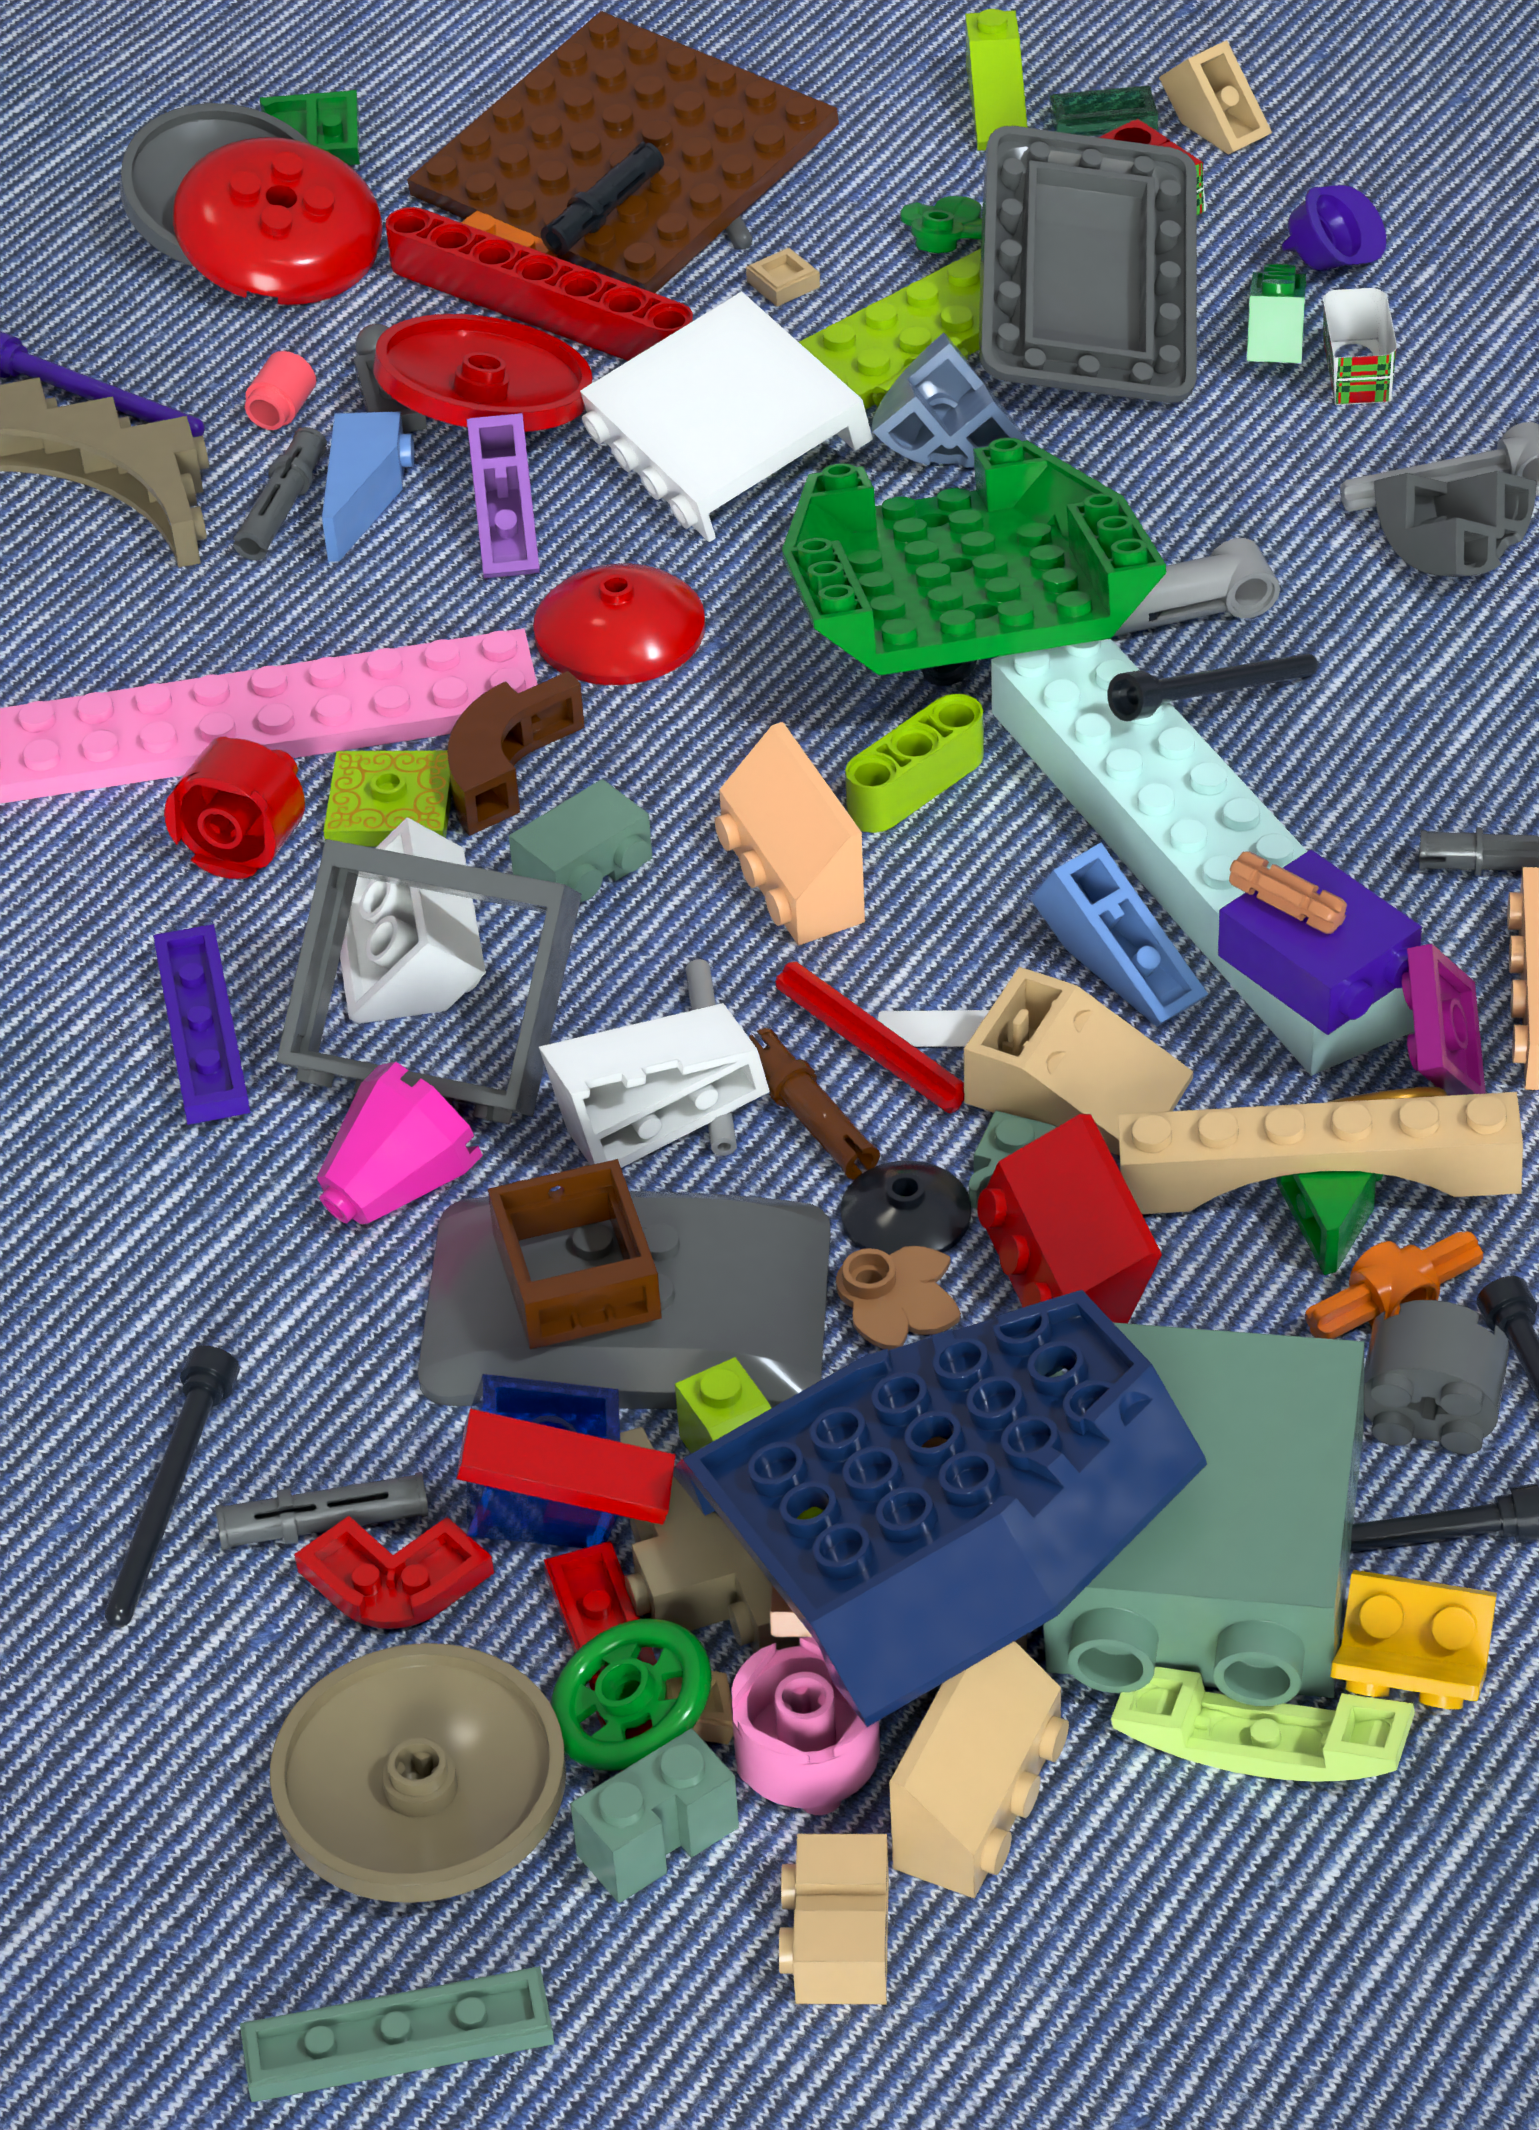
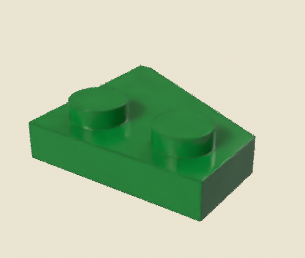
M357 90L260 97L262 112L290 125L306 138L311 145L328 151L348 165L360 164Z

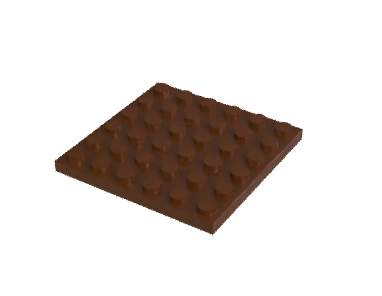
M600 11L412 174L407 181L411 196L458 217L466 219L474 212L480 211L541 238V229L563 213L567 208L569 199L578 192L588 191L615 165L626 158L641 142H645V145L651 143L663 156V169L653 177H650L620 206H617L606 217V223L595 233L584 235L565 255L560 256V253H558V258L656 293L839 125L838 111L832 105Z

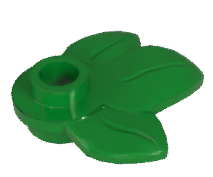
M948 196L938 200L935 206L914 202L903 206L900 212L901 222L911 226V234L916 237L915 245L920 250L932 253H947L957 248V241L961 238L981 239V204L972 198Z

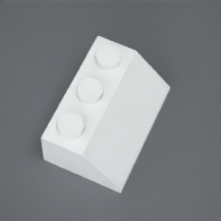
M408 817L376 847L377 849L466 865L463 847ZM358 877L340 954L349 1019L361 1024L448 1010L464 993L473 990L481 977L486 973L473 899Z

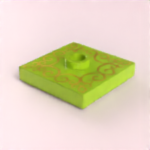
M448 750L336 751L323 830L324 839L366 847H377L407 817L446 838L452 797Z

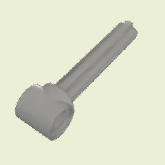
M1523 422L1511 427L1498 441L1497 450L1347 479L1340 485V496L1343 506L1349 512L1376 507L1374 480L1404 473L1443 482H1451L1500 471L1536 480V496H1539V424Z

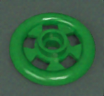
M638 1619L613 1626L585 1643L571 1657L561 1671L550 1701V1705L561 1727L565 1754L577 1763L591 1769L621 1771L689 1729H693L706 1706L712 1681L709 1658L697 1637L686 1628L671 1621ZM642 1648L662 1649L661 1655L654 1666L637 1659ZM604 1665H607L596 1680L595 1691L586 1687L596 1672ZM682 1677V1686L678 1698L665 1700V1681ZM595 1711H598L607 1724L592 1736H589L583 1730L580 1723ZM648 1720H652V1728L626 1740V1729L640 1726Z

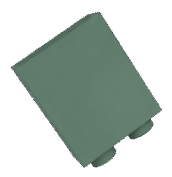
M1114 1323L1155 1368L1205 1455L1207 1465L1058 1616L1043 1624L1046 1672L1071 1674L1082 1684L1095 1690L1121 1693L1133 1692L1149 1684L1154 1676L1156 1666L1201 1673L1205 1687H1216L1229 1698L1253 1706L1283 1704L1293 1699L1296 1695L1334 1698L1336 1678L1330 1677L1332 1661L1340 1648L1351 1534L1354 1523L1364 1433L1365 1341Z

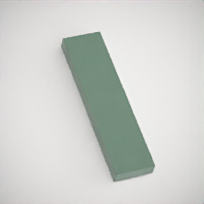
M540 1966L240 2023L251 2102L554 2045L553 2030Z

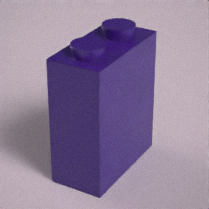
M1310 849L1283 868L1319 887L1318 894H1321L1322 890H1327L1342 898L1347 904L1346 917L1342 925H1339L1334 933L1325 934L1309 926L1306 923L1308 917L1305 916L1304 920L1300 921L1256 898L1258 891L1255 890L1253 895L1244 893L1219 909L1218 956L1322 1032L1329 1035L1349 1020H1356L1363 1016L1372 1004L1394 989L1402 988V975L1404 972L1409 971L1407 948L1421 946L1422 926Z

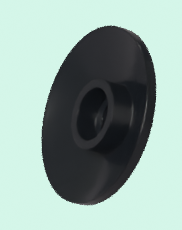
M894 1161L865 1171L848 1186L841 1202V1222L849 1239L860 1249H878L888 1255L908 1246L927 1247L944 1253L962 1239L971 1221V1202L969 1201V1194L961 1181L941 1167L920 1161Z

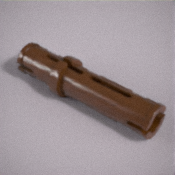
M763 1028L757 1030L758 1036L766 1044L765 1048L751 1034L749 1039L758 1050L770 1091L769 1095L775 1103L781 1107H788L841 1167L842 1172L848 1179L855 1180L862 1174V1171L854 1164L856 1159L866 1171L875 1167L880 1158V1151L866 1139L816 1082L817 1076L809 1063L805 1060H797L782 1044L772 1029Z

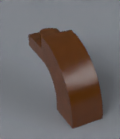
M569 671L520 693H517L505 681L478 697L456 721L448 742V764L455 813L462 828L469 836L520 813L516 768L514 767L520 759L541 747L585 728L581 683Z

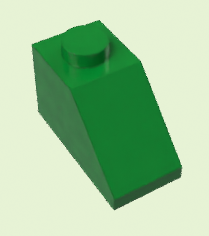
M1316 1171L1276 1177V1184L1324 1275L1338 1271L1372 1214L1376 1182L1382 1180L1383 1174L1362 1171Z

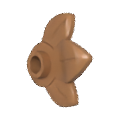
M908 1246L888 1255L878 1249H861L850 1254L837 1273V1293L846 1305L853 1308L854 1328L863 1338L880 1348L891 1350L903 1346L909 1331L918 1335L937 1334L956 1325L961 1319V1312L953 1298L936 1283L943 1277L951 1263L950 1256L937 1250L920 1246Z

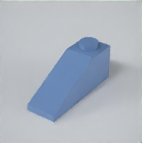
M401 412L335 413L322 512L328 562H338L345 556L402 491L405 467H414L413 434H403Z
M1102 843L1095 845L1054 869L1031 897V901L1064 948L1154 1026L1159 1027L1202 1001L1208 995Z

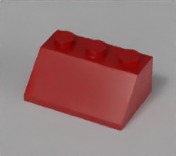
M1078 1114L998 1161L987 1187L982 1190L978 1199L977 1213L980 1224L986 1228L999 1256L1001 1268L1008 1275L1022 1304V1308L1082 1289L1112 1322L1128 1324L1162 1253L1091 1114Z

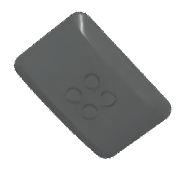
M1003 126L995 129L990 134L985 154L979 303V357L982 367L988 374L996 379L1007 382L1164 403H1178L1187 399L1192 394L1197 379V171L1195 163L1190 156L1181 150L1171 147L1020 126Z
M629 1191L658 1272L662 1319L530 1350L493 1235L489 1197L460 1200L451 1204L442 1213L439 1221L418 1365L420 1390L432 1402L447 1406L677 1409L675 1383L736 1357L769 1402L771 1408L822 1380L831 1242L829 1217L821 1208L813 1204L796 1201L725 1194ZM610 1220L519 1241L531 1281L624 1260Z

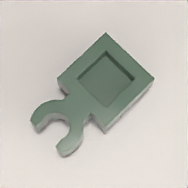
M995 1110L973 1155L974 1174L969 1180V1201L971 1202V1207L977 1209L980 1193L987 1187L998 1161L1057 1126Z

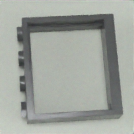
M326 839L276 1062L298 1069L295 1080L308 1084L332 1088L334 1077L356 1081L353 1091L357 1093L361 1083L378 1066L377 1064L319 1053L358 877L546 913L507 1091L407 1071L400 1078V1080L411 1087L420 1078L432 1085L451 1106L453 1101L475 1105L473 1117L510 1124L512 1113L533 1117L544 1069V1061L539 1047L548 1045L550 1041L582 894L565 884Z

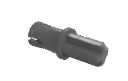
M1476 827V833L1420 830V870H1474V876H1481L1482 870L1522 871L1523 867L1539 868V836L1483 834V827Z

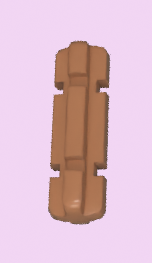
M1250 851L1242 852L1237 860L1232 862L1229 869L1231 871L1229 882L1245 893L1253 895L1255 890L1258 891L1256 898L1300 921H1303L1305 916L1308 917L1306 923L1325 934L1334 933L1338 926L1344 922L1347 904L1342 898L1327 890H1322L1321 894H1318L1319 887L1276 864H1272L1270 869L1267 868L1268 860Z

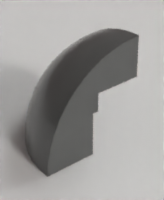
M1500 471L1451 482H1443L1410 473L1374 480L1375 501L1379 521L1388 542L1395 552L1407 564L1419 571L1448 577L1479 575L1501 565L1499 558L1510 545L1521 542L1527 532L1534 510L1537 485L1536 480Z

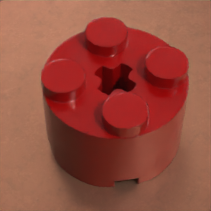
M221 736L213 739L177 783L166 800L164 817L169 835L176 845L182 840L194 853L191 861L206 872L228 879H244L253 876L257 870L267 866L275 858L304 815L305 797L301 783L296 776L298 773L297 763L287 752L277 749L270 750L253 741Z

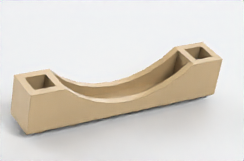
M1517 1092L1118 1114L1121 1174L1142 1214L1190 1212L1214 1197L1247 1184L1283 1175L1316 1171H1362L1397 1176L1429 1185L1453 1197L1522 1194L1523 1138Z

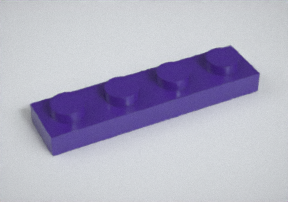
M214 924L153 935L187 1125L251 1113Z

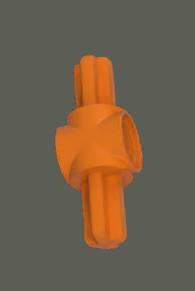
M1466 1231L1464 1233L1457 1232L1423 1250L1415 1245H1407L1400 1249L1397 1244L1391 1241L1376 1244L1368 1249L1353 1266L1348 1288L1307 1309L1305 1320L1310 1327L1312 1336L1314 1338L1335 1339L1366 1322L1373 1326L1376 1317L1384 1311L1385 1319L1398 1315L1400 1304L1413 1300L1438 1301L1440 1284L1479 1265L1483 1260V1252L1478 1245V1240L1473 1233Z

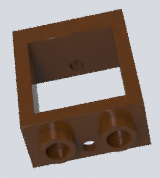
M618 1159L488 1188L493 1235L530 1350L662 1319L658 1272ZM560 1186L556 1191H549L553 1187ZM606 1220L611 1221L624 1259L623 1261L531 1281L519 1244L520 1240Z

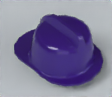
M1335 185L1314 187L1307 191L1305 201L1295 208L1289 216L1288 231L1290 236L1281 245L1283 252H1297L1311 269L1327 271L1343 265L1367 264L1380 259L1386 249L1387 235L1383 220L1378 211L1363 193L1351 186Z

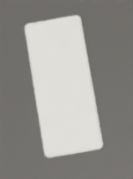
M989 1010L881 1011L878 1014V1021L914 1047H965Z

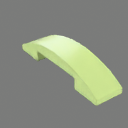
M1155 1666L1154 1676L1149 1684L1133 1692L1120 1693L1111 1721L1114 1729L1135 1740L1177 1757L1215 1768L1281 1780L1343 1781L1379 1776L1396 1771L1415 1711L1413 1703L1341 1693L1336 1711L1286 1703L1275 1706H1253L1235 1701L1224 1694L1205 1692L1201 1673Z

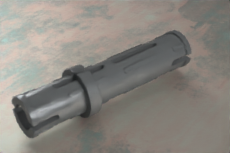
M310 427L299 428L295 432L293 440L284 455L278 456L271 464L268 472L269 481L259 498L255 501L240 530L233 537V540H235L233 543L235 550L244 558L257 561L266 556L270 544L286 520L298 496L304 495L312 485L314 478L312 472L327 450V447H325L327 440L318 430Z
M422 1472L411 1476L351 1484L291 1495V1489L288 1488L276 1490V1498L215 1506L222 1550L233 1546L284 1538L285 1545L299 1543L298 1536L328 1531L348 1516L360 1526L416 1516H428Z

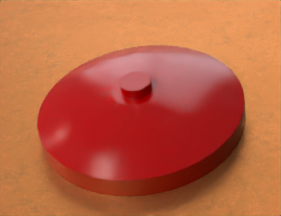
M469 314L420 316L391 326L381 334L377 341L373 364L375 378L382 389L402 405L422 415L468 428L467 419L522 413L524 432L557 427L580 416L586 409L580 390L592 384L593 379L592 371L587 361L574 348L560 339L517 322Z

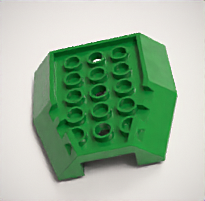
M1000 438L992 441L987 447L973 449L976 490L974 491L963 488H950L939 492L936 497L917 500L903 496L893 497L883 501L882 505L875 506L874 487L863 466L855 467L851 464L839 463L827 466L820 473L808 474L782 547L783 560L814 629L879 676L1111 639L1166 574V563L1121 494L1028 440L1021 441L1017 438Z

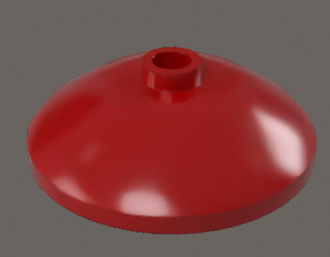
M607 564L589 568L570 576L543 598L534 616V639L536 647L544 660L560 673L569 671L577 680L592 684L629 685L661 677L688 661L697 651L705 634V613L703 604L696 592L687 583L670 573L641 564Z

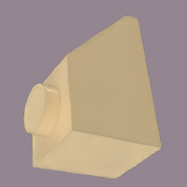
M1227 40L1188 58L1159 77L1180 122L1228 155L1272 133Z

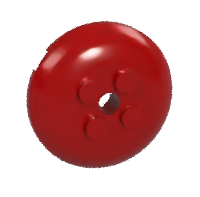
M278 137L251 138L232 142L209 152L199 159L184 176L174 200L173 227L175 236L191 264L211 282L233 294L246 298L248 291L259 295L278 297L277 304L314 303L329 299L348 290L358 283L373 266L382 238L380 210L372 191L363 178L347 163L328 151L294 139Z

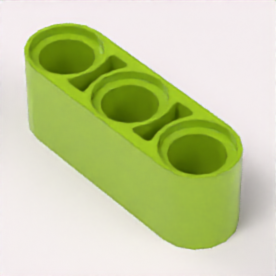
M964 694L945 695L854 756L847 763L845 769L847 812L861 831L877 833L894 827L982 763L984 757V729L981 703L975 698Z

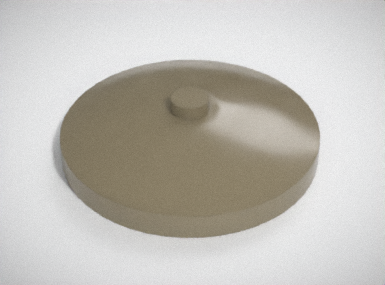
M438 1643L407 1644L382 1649L354 1659L329 1673L303 1695L286 1717L277 1735L270 1762V1786L276 1817L287 1843L296 1856L310 1870L334 1886L355 1895L388 1902L415 1903L451 1898L482 1887L506 1874L525 1859L548 1832L561 1806L566 1783V1758L561 1727L552 1706L541 1690L525 1674L495 1656L463 1646Z

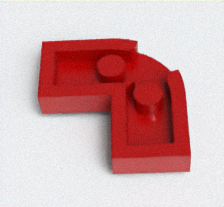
M350 1516L294 1554L297 1571L333 1605L352 1620L376 1628H403L424 1622L442 1612L494 1574L492 1556L448 1517L441 1520L394 1555Z

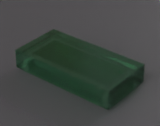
M1148 85L1050 95V114L1055 132L1084 136L1104 135L1137 119L1154 130H1158V112L1151 87Z

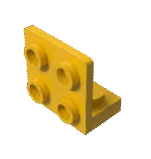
M1353 1570L1350 1579L1342 1644L1332 1661L1330 1677L1346 1680L1345 1689L1347 1691L1365 1696L1388 1697L1390 1687L1420 1692V1703L1444 1709H1462L1464 1700L1478 1701L1486 1678L1497 1593Z

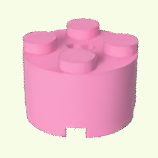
M813 1637L799 1638L800 1646L787 1647L777 1651L776 1643L761 1648L748 1658L737 1672L733 1681L731 1711L737 1773L754 1791L772 1802L788 1807L802 1808L807 1813L813 1815H826L834 1812L840 1806L842 1800L857 1792L873 1774L880 1755L879 1721L868 1727L863 1723L834 1685L819 1645Z

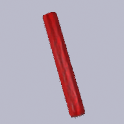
M792 961L784 966L783 972L775 980L776 988L945 1112L954 1113L959 1110L964 1101V1082L798 962Z

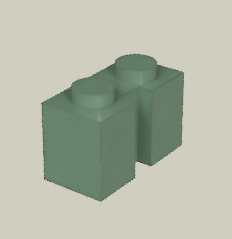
M604 779L597 781L508 835L513 875L565 884L582 894L580 903L589 900L598 892L602 885L603 877L606 875L617 881L628 873L639 869L644 863L653 858L649 814Z
M692 1728L570 1803L577 1856L619 1904L667 1874L666 1855L681 1846L692 1858L739 1828L735 1775Z

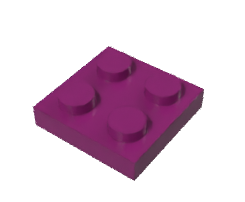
M1432 943L1407 948L1409 971L1404 972L1402 975V989L1407 1006L1410 1010H1413L1415 1032L1409 1033L1407 1039L1408 1054L1413 1068L1436 1087L1444 1089L1448 1096L1486 1094L1475 981Z

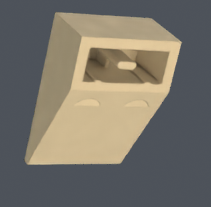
M1018 967L964 1047V1103L993 1113L997 1110L1056 1125L1057 1127L1078 1114H1091L1110 1153L1119 1156L1118 1114L1173 1111L1193 1079V1071L1079 986L1022 967Z

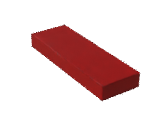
M470 1409L465 1422L456 1479L663 1525L669 1512L675 1454Z

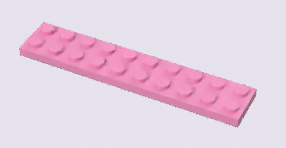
M525 628L494 631L489 634L450 640L441 639L431 643L391 649L382 648L372 652L339 657H323L313 661L280 666H264L259 669L221 675L212 674L201 678L162 684L152 683L142 687L103 693L93 692L83 696L50 701H34L24 705L0 708V804L183 776L213 739L220 736L253 741L270 750H282L293 758L451 734L456 721L466 708L491 688L506 681L517 693H520L537 685Z

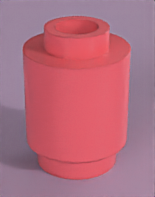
M288 351L275 352L268 358L248 387L245 395V411L253 423L263 429L277 430L293 421L316 386V375L309 363L303 357Z

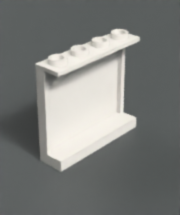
M742 291L580 390L587 411L582 416V420L592 439L598 444L605 442L609 445L616 460L625 471L634 470L637 472L645 488L654 499H665L670 504L671 510L679 523L686 529L693 526L708 542L716 538L709 517L710 512L828 438L837 434L854 451L873 440L863 400Z

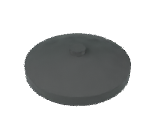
M205 103L173 109L161 114L143 126L132 138L124 153L120 178V195L124 210L135 229L152 246L177 261L193 266L179 246L173 227L176 192L182 179L191 167L209 152L240 140L258 137H278L309 142L287 123L249 107L225 103Z

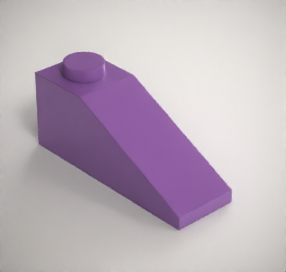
M523 414L467 419L483 577L486 579L540 573Z

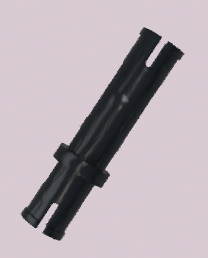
M641 142L626 158L615 165L588 191L578 192L569 199L567 208L563 213L541 229V239L548 250L553 254L557 255L560 253V256H563L584 235L595 233L606 223V217L617 206H620L650 177H653L663 169L664 159L661 152L653 144L647 143L645 145V142Z

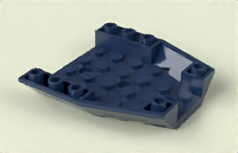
M1082 1289L996 1315L997 1318L957 1330L950 1329L933 1334L930 1338L891 1350L887 1348L867 1354L686 1456L674 1466L673 1473L675 1478L705 1516L713 1511L717 1512L818 1643L834 1685L867 1727L1058 1616L1207 1465L1205 1455L1151 1362ZM1064 1368L1070 1370L1061 1376L1050 1377ZM940 1436L947 1439L945 1443L936 1447H921L925 1442L934 1437ZM817 1507L824 1510L816 1517L805 1520L797 1519L801 1513L810 1508Z

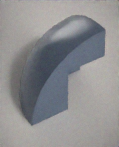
M942 333L898 377L879 404L872 421L873 433L884 444L900 455L925 465L935 462L961 464L966 468L974 467V448L987 447L992 441L1000 438H1017L1021 441H1026L1025 436L1012 417L945 333Z

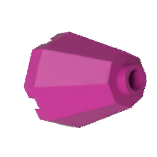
M397 1062L378 1065L361 1083L316 1177L323 1190V1193L319 1196L320 1201L334 1217L346 1224L351 1219L359 1224H368L464 1175L483 1156L479 1146L466 1147V1144L474 1137L470 1125L432 1085L420 1078L413 1087L400 1080L408 1069Z

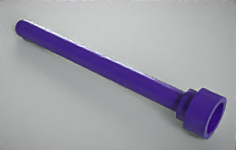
M0 331V377L8 378L10 375L18 376L19 374L32 378L40 377L42 382L91 401L113 396L117 411L148 423L187 416L192 436L197 437L204 434L205 426L200 419L29 354L19 338Z

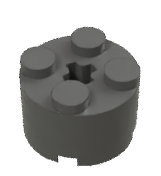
M1437 1300L1409 1301L1400 1304L1398 1315L1385 1319L1384 1311L1377 1316L1372 1326L1364 1368V1414L1373 1423L1371 1431L1373 1436L1385 1444L1395 1446L1406 1445L1413 1438L1438 1441L1447 1450L1463 1455L1473 1454L1481 1450L1483 1438L1494 1430L1498 1421L1510 1349L1505 1333L1497 1325L1495 1326L1494 1335L1478 1325L1480 1313L1468 1307Z

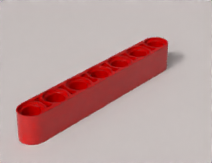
M405 207L392 212L386 218L390 265L393 272L397 275L626 361L631 360L693 322V312L683 303L417 207Z

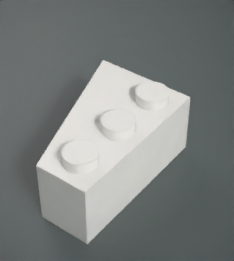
M724 1003L539 1047L567 1131L590 1165L618 1159L622 1168L712 1122L716 1117L728 1114L770 1092L757 1048Z

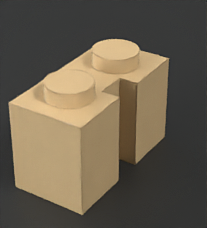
M797 1834L796 1864H782L781 1872L782 1909L794 1910V1927H780L779 1972L780 1974L794 1975L795 2004L887 2005L889 1899L887 1834Z

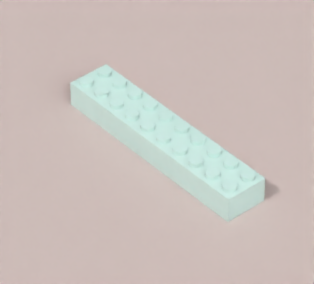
M1111 639L1011 654L991 659L992 714L1311 1076L1415 1031L1413 1010H1410L1407 1006L1402 988L1394 989L1372 1004L1363 1016L1356 1020H1349L1327 1035L1218 956L1219 909L1245 893L1229 882L1231 873L1229 869L1232 862L1237 860L1242 852L1250 851L1268 860L1267 868L1270 869L1272 864L1283 868L1306 853L1307 850L1170 702L1161 703L1156 712L1145 719L1122 721L1112 713L1107 699L1110 681L1117 674L1137 671L1139 669Z

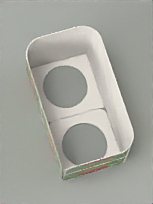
M1375 288L1341 289L1326 293L1323 297V342L1335 405L1391 401L1397 343L1387 295ZM1358 344L1370 349L1373 356L1335 358L1334 354L1338 348L1344 345Z

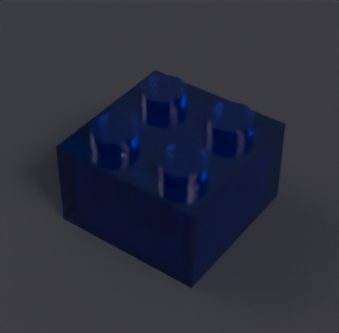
M482 1374L471 1409L620 1442L619 1389ZM466 1481L467 1536L586 1548L607 1542L618 1516Z

